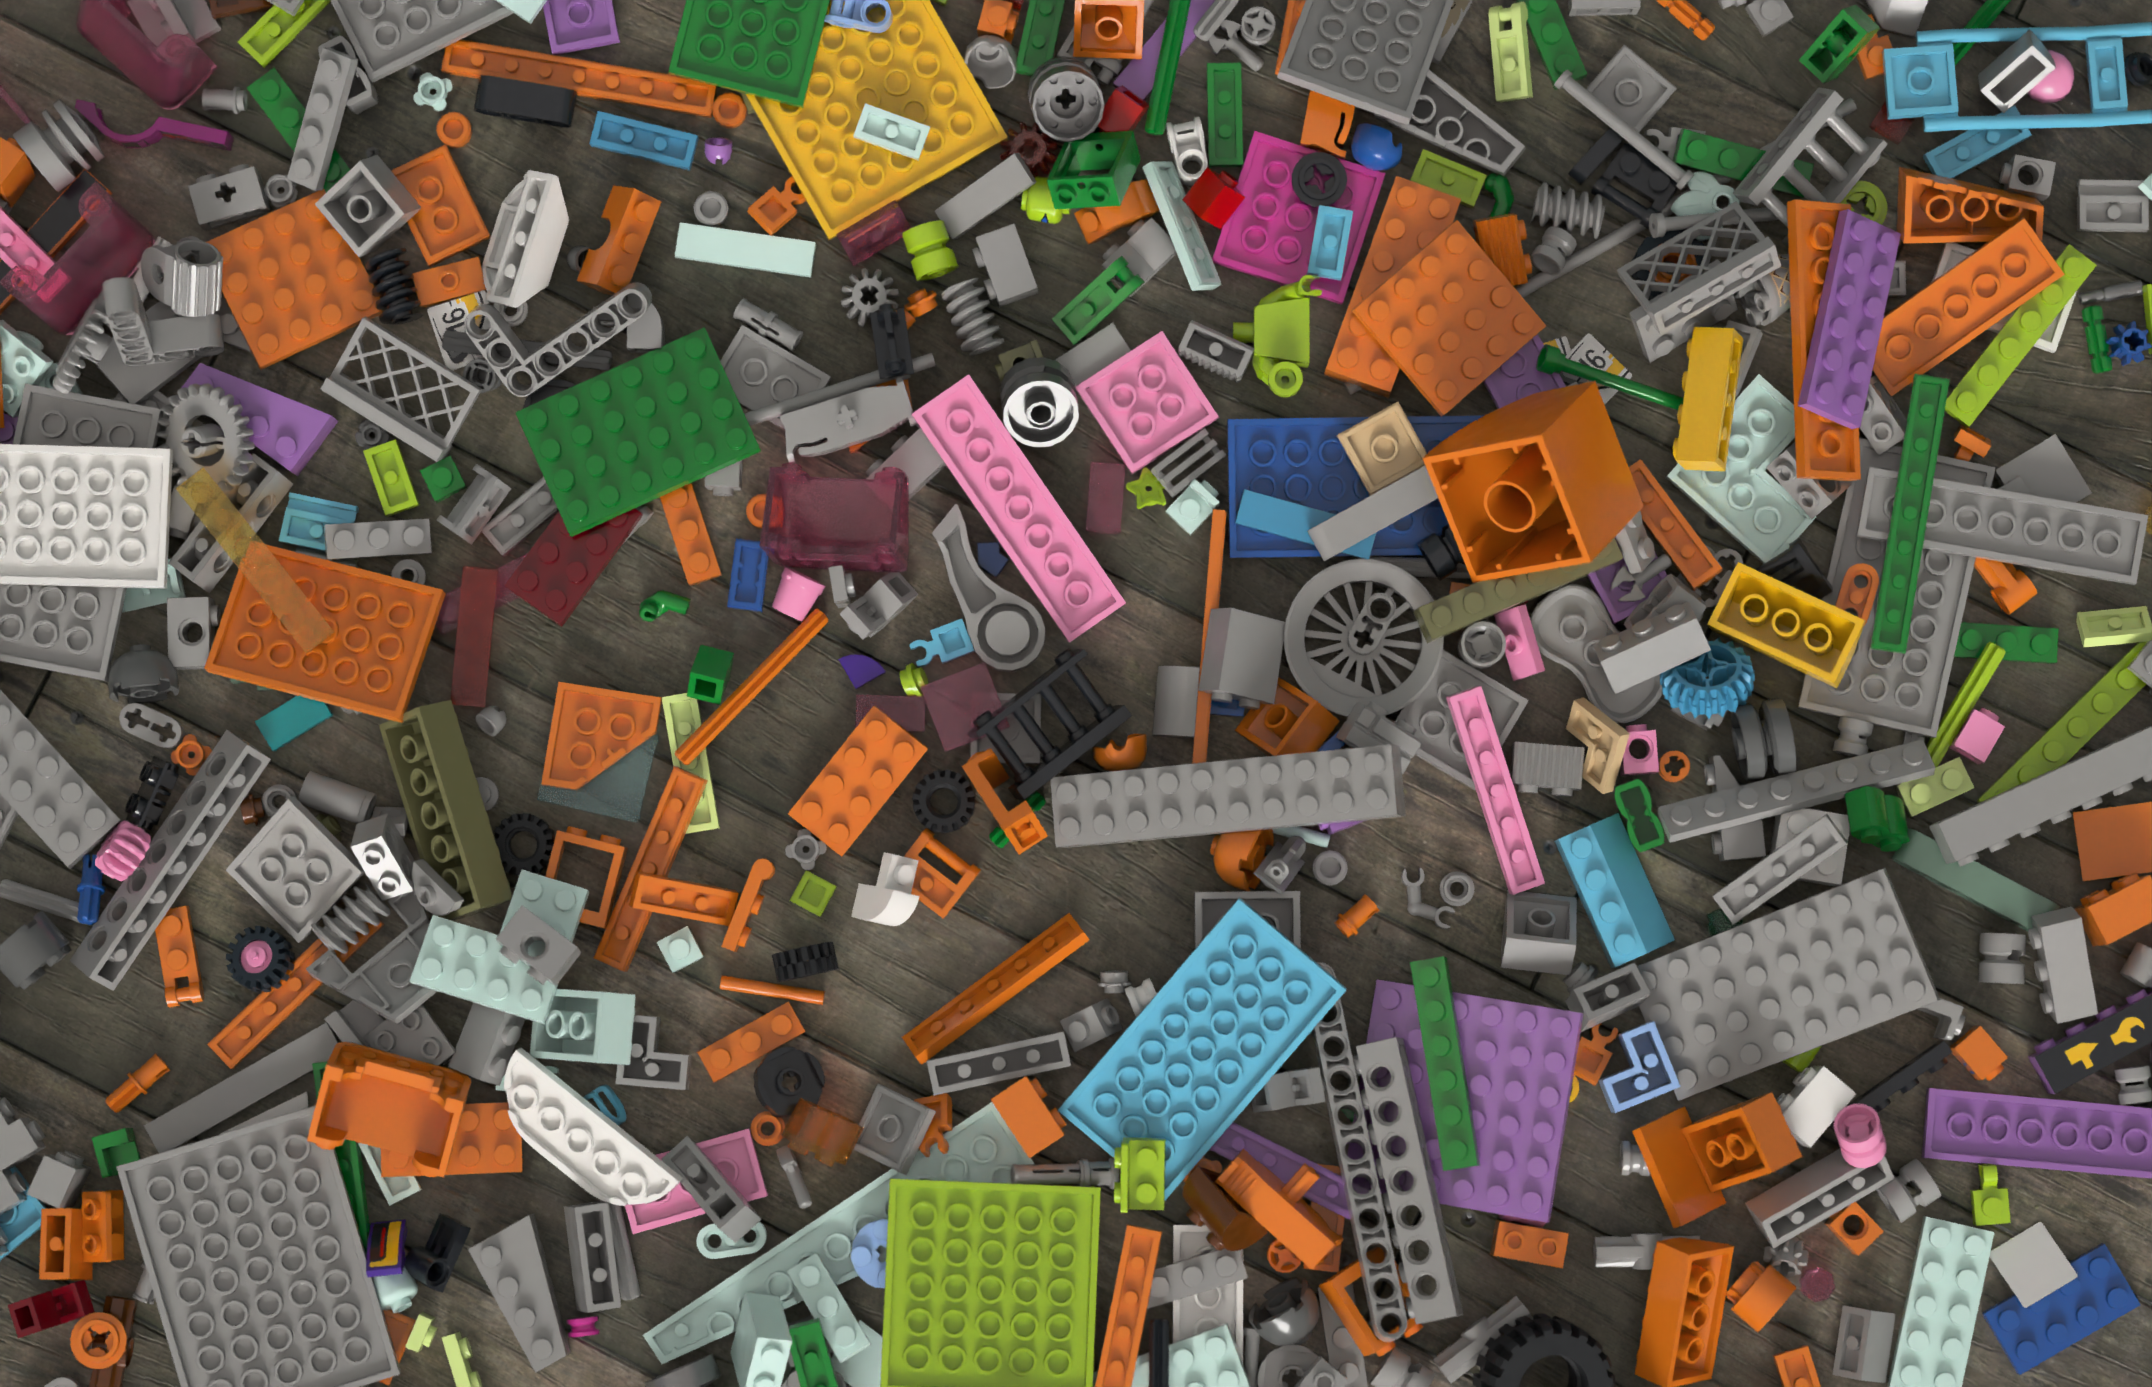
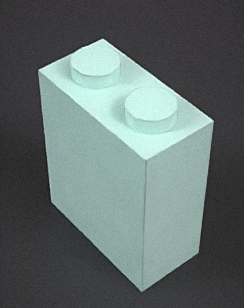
M745 1293L730 1352L739 1387H781L792 1338L780 1297Z

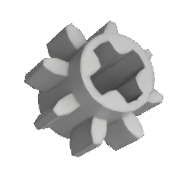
M1793 1237L1775 1248L1771 1245L1765 1247L1763 1261L1770 1262L1769 1264L1783 1276L1790 1278L1796 1274L1800 1275L1802 1266H1807L1809 1251L1803 1250V1241Z

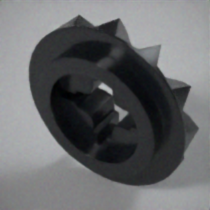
M1315 152L1304 156L1298 161L1292 173L1293 191L1301 202L1313 208L1319 207V205L1330 206L1339 200L1347 184V175L1342 163L1328 153ZM1313 167H1316L1317 172L1321 176L1327 175L1329 177L1333 175L1324 183L1323 194L1317 185H1305L1314 178Z

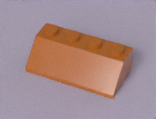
M1683 1237L1657 1241L1653 1254L1654 1261L1651 1279L1647 1290L1648 1297L1645 1315L1642 1320L1640 1345L1636 1356L1635 1375L1662 1387H1677L1712 1379L1734 1251L1733 1245Z

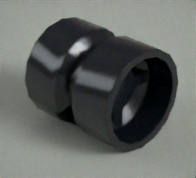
M1449 524L1442 527V535L1432 533L1417 542L1424 559L1439 581L1456 572L1458 563L1465 565Z

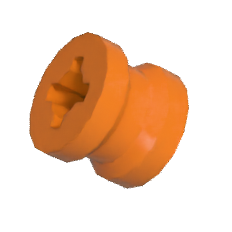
M1278 1239L1273 1240L1268 1246L1267 1260L1276 1271L1290 1273L1301 1264V1260Z

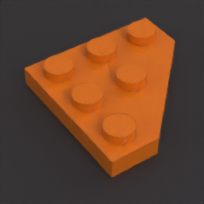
M558 682L541 784L549 787L579 790L657 733L662 698Z

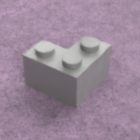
M634 1015L630 1065L617 1064L615 1084L689 1090L692 1055L658 1052L661 1017Z

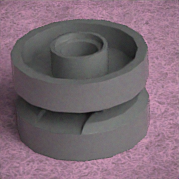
M1044 357L1028 358L1015 364L1004 375L1000 385V400L1004 424L1012 437L1025 445L1046 447L1063 441L1074 430L1079 419L1078 400L1074 380L1068 369L1063 365Z
M1779 697L1763 700L1759 708V715L1750 703L1738 705L1736 713H1730L1734 750L1743 779L1745 781L1763 779L1767 771V763L1777 776L1795 772V743L1790 718L1783 699Z

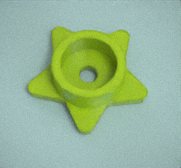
M1146 467L1142 469L1138 480L1128 482L1125 486L1127 490L1135 494L1136 507L1138 509L1155 504L1166 505L1163 493L1165 488ZM1146 487H1151L1152 490L1146 491Z

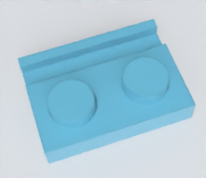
M289 492V501L284 514L279 542L325 552L324 525L355 523L359 507Z

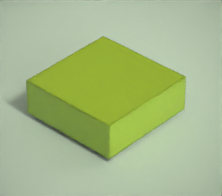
M806 870L790 901L821 917L837 886Z

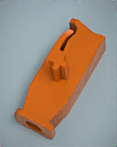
M1310 90L1300 146L1328 153L1345 160L1346 151L1339 148H1343L1347 141L1355 106ZM1340 118H1343V129L1335 145L1334 140L1339 131Z
M1243 1148L1215 1181L1246 1212L1311 1270L1316 1265H1321L1344 1240L1340 1235L1334 1233L1328 1227L1325 1220L1302 1199L1320 1178L1316 1170L1312 1166L1309 1167L1306 1163L1284 1184L1274 1173L1248 1154Z

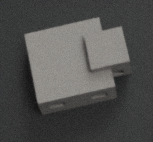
M2056 434L1999 467L1994 473L2002 486L1998 488L2000 490L2075 503L2092 493Z

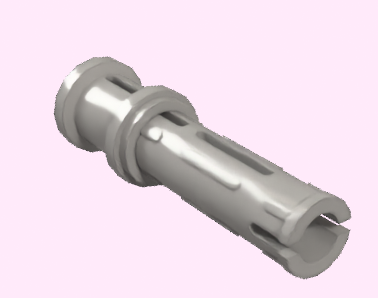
M1081 1158L1077 1160L1076 1164H1012L1011 1184L1077 1185L1081 1187L1109 1186L1110 1189H1114L1115 1182H1119V1168H1115L1114 1158H1109L1108 1161L1091 1162L1087 1158Z

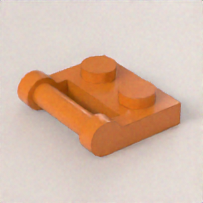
M926 828L904 855V857L919 860L911 894L920 896L919 901L944 919L982 869L974 863L972 865L968 864L934 838L935 833ZM924 848L962 876L957 885L919 857Z

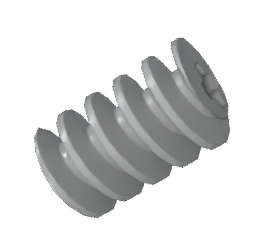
M1543 182L1536 193L1530 223L1536 215L1539 216L1540 227H1544L1549 218L1553 221V227L1559 228L1562 222H1566L1568 233H1571L1577 224L1580 227L1581 236H1584L1589 228H1593L1594 239H1598L1605 206H1603L1602 196L1599 194L1589 203V196L1586 191H1583L1578 200H1576L1574 189L1570 188L1563 197L1561 186L1556 185L1550 194L1548 184Z
M978 278L955 284L941 294L943 300L952 301L946 306L948 313H957L951 319V323L953 326H962L957 330L956 336L958 339H967L960 347L964 352H971L970 356L984 353L1004 343L1003 338L992 337L1000 328L999 325L988 326L987 324L995 315L994 312L983 313V309L990 304V301L978 299V296L985 291L984 287L973 286V283Z
M366 882L367 889L365 891L357 886L353 888L357 897L355 900L347 896L342 897L346 906L345 909L336 905L332 906L336 916L334 919L325 914L321 916L325 927L321 928L314 923L311 925L316 936L334 955H336L335 950L343 954L348 952L346 941L354 945L359 942L356 931L363 935L370 933L366 922L378 926L380 920L377 912L386 917L391 914L386 903L381 901L379 895Z

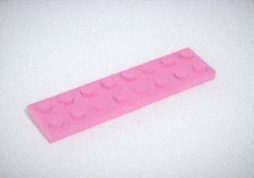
M969 374L911 414L1069 643L1126 604Z

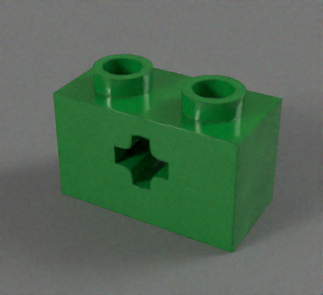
M1857 5L1844 8L1799 61L1823 84L1837 79L1877 33L1880 27Z

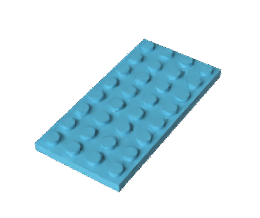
M1239 897L1063 1102L1058 1111L1113 1158L1115 1147H1121L1123 1137L1166 1138V1200L1345 993L1347 988Z

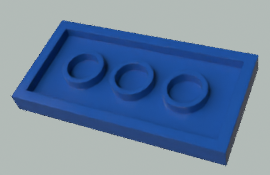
M2104 1243L2099 1244L2069 1262L2077 1273V1278L2029 1307L2024 1308L2016 1295L2013 1294L1982 1312L2017 1374H2023L2141 1305Z

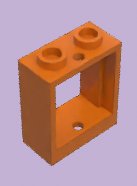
M567 826L566 832L557 830L545 877L556 880L566 842L614 854L599 913L584 909L580 919L581 923L606 929L614 906L628 848L620 846L621 839L601 834L599 841L587 838L588 831Z
M1379 1247L1372 1248L1366 1253L1368 1260L1374 1264L1382 1263L1385 1259V1254ZM1356 1259L1321 1283L1319 1287L1363 1356L1376 1353L1380 1357L1396 1347L1394 1341L1384 1342L1376 1338L1345 1290L1346 1286L1362 1276L1359 1260ZM1395 1261L1403 1303L1407 1310L1406 1298L1410 1297L1407 1283L1402 1282L1398 1264ZM1409 1316L1407 1318V1328L1403 1335L1405 1338H1408L1422 1329L1423 1325L1416 1324L1415 1318H1410ZM1399 1324L1386 1333L1394 1334L1398 1332Z

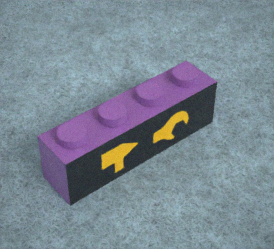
M2144 988L2126 997L2127 1004L2117 1009L2114 1005L2100 1010L2095 1015L2097 1020L2085 1025L2081 1021L2064 1030L2067 1036L2055 1042L2053 1038H2049L2034 1046L2036 1053L2028 1056L2047 1093L2056 1094L2151 1043L2152 991L2146 992Z

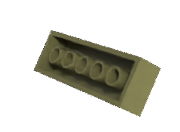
M447 700L414 708L404 713L403 723L389 720L380 724V731L419 857L424 859L464 899L458 910L443 916L438 915V917L454 921L476 915L512 899L510 884L502 865L499 848L492 833L489 816L483 804L479 784L474 775L469 752L464 743L452 701Z

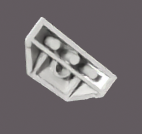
M528 170L523 176L524 180L517 184L503 200L482 263L487 301L517 308L549 285L569 223L559 178L553 174Z

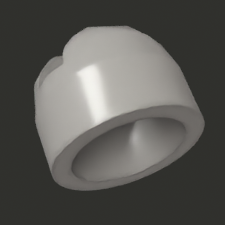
M488 706L476 715L478 726L490 736H496L503 729L507 721L505 712H498V706Z

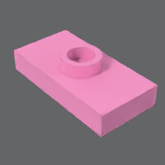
M1526 604L1494 615L1497 626L1505 635V654L1513 681L1544 672V664Z

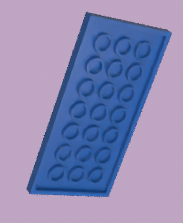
M1485 415L1409 416L1407 418L1426 453H1428L1443 440ZM1369 417L1227 419L1229 558L1321 557L1314 545L1235 524L1243 490L1253 491L1336 515L1364 500L1370 495L1336 435ZM1439 498L1376 532L1370 556L1422 555L1417 542L1432 533L1442 535V527L1449 524ZM1338 553L1337 555H1335V556H1333V557H1337V556H1350V555L1343 554V553Z

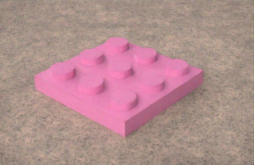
M1163 331L1075 387L1131 474H1134L1219 419V416Z

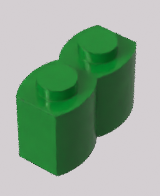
M1638 778L1615 787V801L1621 814L1628 819L1627 830L1633 846L1641 853L1664 844V830L1658 817L1651 811L1652 800L1645 784Z
M1864 786L1845 794L1850 832L1854 838L1860 839L1863 843H1871L1885 852L1898 850L1902 847V844L1910 842L1904 802L1901 798L1884 795L1882 790L1870 786Z

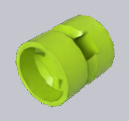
M943 220L927 222L902 233L908 254L915 255L911 264L917 281L934 279L959 268L953 249L946 247L950 239Z

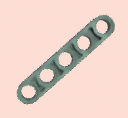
M1908 828L1910 842L1902 844V847L1896 850L1892 857V860L1897 864L2027 932L2033 928L2031 916L2060 908V906L1976 861L1963 866H1959L1958 862L1946 864L1936 841Z

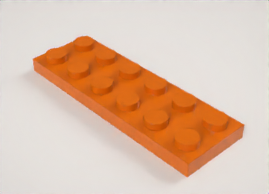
M2021 218L1883 317L1872 371L1891 397L1912 383L1914 374L1923 375L2065 275L2026 219Z

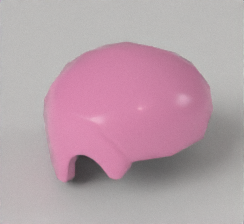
M2053 50L2048 51L2055 62L2056 68L2027 93L2030 98L2041 103L2060 101L2070 93L2073 86L2074 69L2071 62L2063 54Z

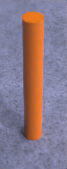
M723 975L720 981V989L820 1005L824 1003L825 991Z

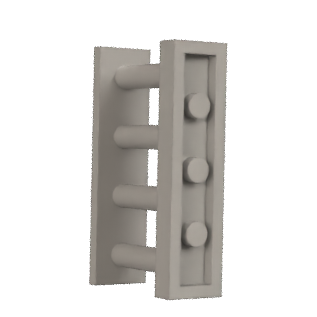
M1818 87L1734 190L1733 194L1743 203L1758 206L1762 202L1788 228L1787 207L1772 193V187L1781 176H1784L1808 201L1840 203L1866 170L1879 161L1881 152L1888 144L1883 139L1868 136L1863 140L1837 114V107L1844 99L1835 90ZM1824 123H1827L1854 150V153L1843 166L1815 140V134ZM1804 149L1833 177L1821 193L1794 167V160ZM1787 234V235L1785 236V238L1781 241V242H1782L1785 246H1787V247H1788V234Z

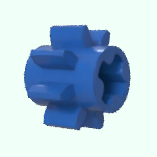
M2135 321L2129 323L2126 326V330L2120 324L2115 326L2113 331L2116 336L2105 340L2107 344L2111 345L2112 352L2109 354V357L2116 356L2120 358L2122 366L2129 364L2131 358L2137 363L2143 361L2145 358L2141 352L2152 348V345L2147 343L2146 335L2149 332L2148 329L2143 331L2137 329ZM2128 337V343H2125L2124 339Z

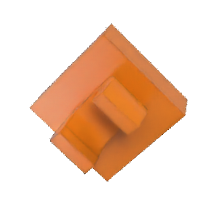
M1962 424L1959 425L1954 433V441L1960 444L1954 454V459L1969 462L1974 452L1984 458L1991 448L1990 439L1969 427H1964Z

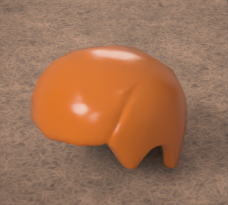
M1131 734L1127 737L1124 746H1117L1114 740L1111 739L1105 748L1093 747V758L1101 768L1109 772L1137 769L1146 758L1147 736L1146 734Z

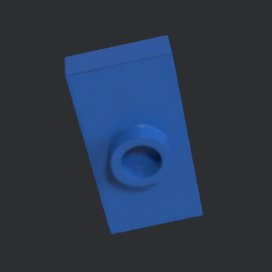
M745 539L735 540L728 608L763 611L770 542Z

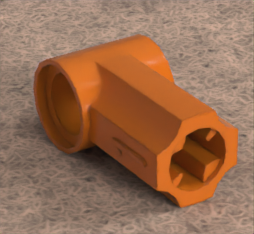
M1982 558L1975 559V569L1989 585L1993 599L2006 614H2012L2037 595V590L2027 575L2021 570H2016L2011 563Z

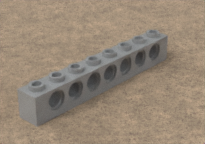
M229 730L225 731L151 840L149 849L145 854V858L140 862L139 867L134 870L131 876H128L123 881L98 918V921L93 925L70 959L73 965L88 978L113 991L115 990L271 760L268 756Z
M1394 1037L1356 1046L1357 1055L1353 1056L1354 1067L1357 1075H1362L1365 1089L1361 1090V1099L1365 1110H1370L1372 1124L1368 1125L1369 1136L1372 1144H1377L1380 1158L1376 1159V1168L1380 1179H1385L1387 1193L1383 1194V1200L1387 1213H1392L1395 1227L1391 1228V1237L1394 1247L1396 1249L1400 1248L1402 1262L1398 1264L1402 1282L1407 1283L1410 1297L1406 1298L1408 1314L1410 1318H1415L1416 1324L1464 1315L1403 1038ZM1382 1068H1387L1391 1073V1081L1385 1087H1380L1376 1080L1377 1073ZM1390 1102H1394L1399 1110L1397 1118L1392 1122L1387 1121L1384 1116V1108ZM1400 1136L1406 1142V1150L1401 1156H1396L1392 1152L1391 1144L1395 1138ZM1405 1171L1410 1172L1414 1178L1413 1186L1408 1191H1404L1399 1185V1177ZM1412 1206L1418 1207L1421 1211V1220L1415 1226H1412L1406 1218V1213ZM1420 1240L1426 1242L1429 1247V1254L1422 1261L1417 1259L1414 1254V1247ZM1427 1275L1432 1276L1437 1284L1435 1292L1430 1296L1425 1294L1421 1287L1422 1280Z

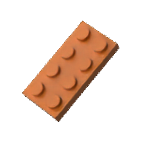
M874 705L789 811L788 815L842 857L929 747Z
M508 1102L465 1104L445 1175L523 1172L522 1137L510 1120L507 1112L510 1110ZM381 1149V1177L423 1175L414 1167L412 1163L413 1157Z

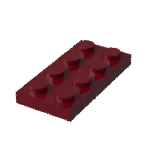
M635 508L571 537L558 511L506 582L505 588L562 627L622 546L643 514Z

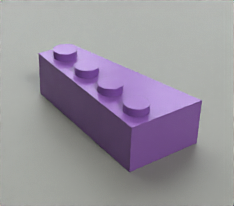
M199 363L182 386V388H188L192 384L203 385L209 383L213 388L221 387L225 395L232 394L235 399L233 405L241 404L243 407L241 416H248L250 420L246 425L247 428L253 430V435L249 437V441L253 442L256 447L296 476L300 474L338 423V420L332 415L202 363Z

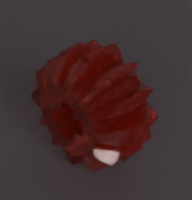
M1025 122L1020 123V134L1010 128L1007 132L1013 141L1001 140V147L1008 150L1000 154L1001 161L1006 160L1014 153H1023L1025 145H1032V150L1035 147L1038 149L1034 151V157L1026 158L1024 153L1023 155L1020 154L1021 158L1034 178L1038 177V169L1048 175L1050 168L1045 162H1056L1057 156L1050 152L1058 148L1057 142H1047L1050 136L1044 132L1039 135L1040 127L1036 122L1032 126V131H1027Z

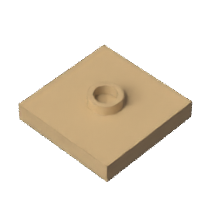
M1398 401L1336 435L1370 496L1425 466L1423 457L1427 453Z

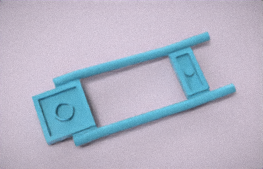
M2152 22L2083 27L1974 28L1916 31L1917 47L1883 49L1882 51L1887 119L1923 117L1924 132L2103 127L2152 123V109L2127 111L2128 100L2121 39L2124 37L2152 36ZM2029 29L2040 41L2086 40L2085 49L2092 114L1958 116L1959 108L1952 43L2015 42Z

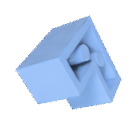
M1654 1021L1644 1023L1617 1035L1630 1067L1601 1078L1598 1081L1612 1113H1617L1681 1087Z

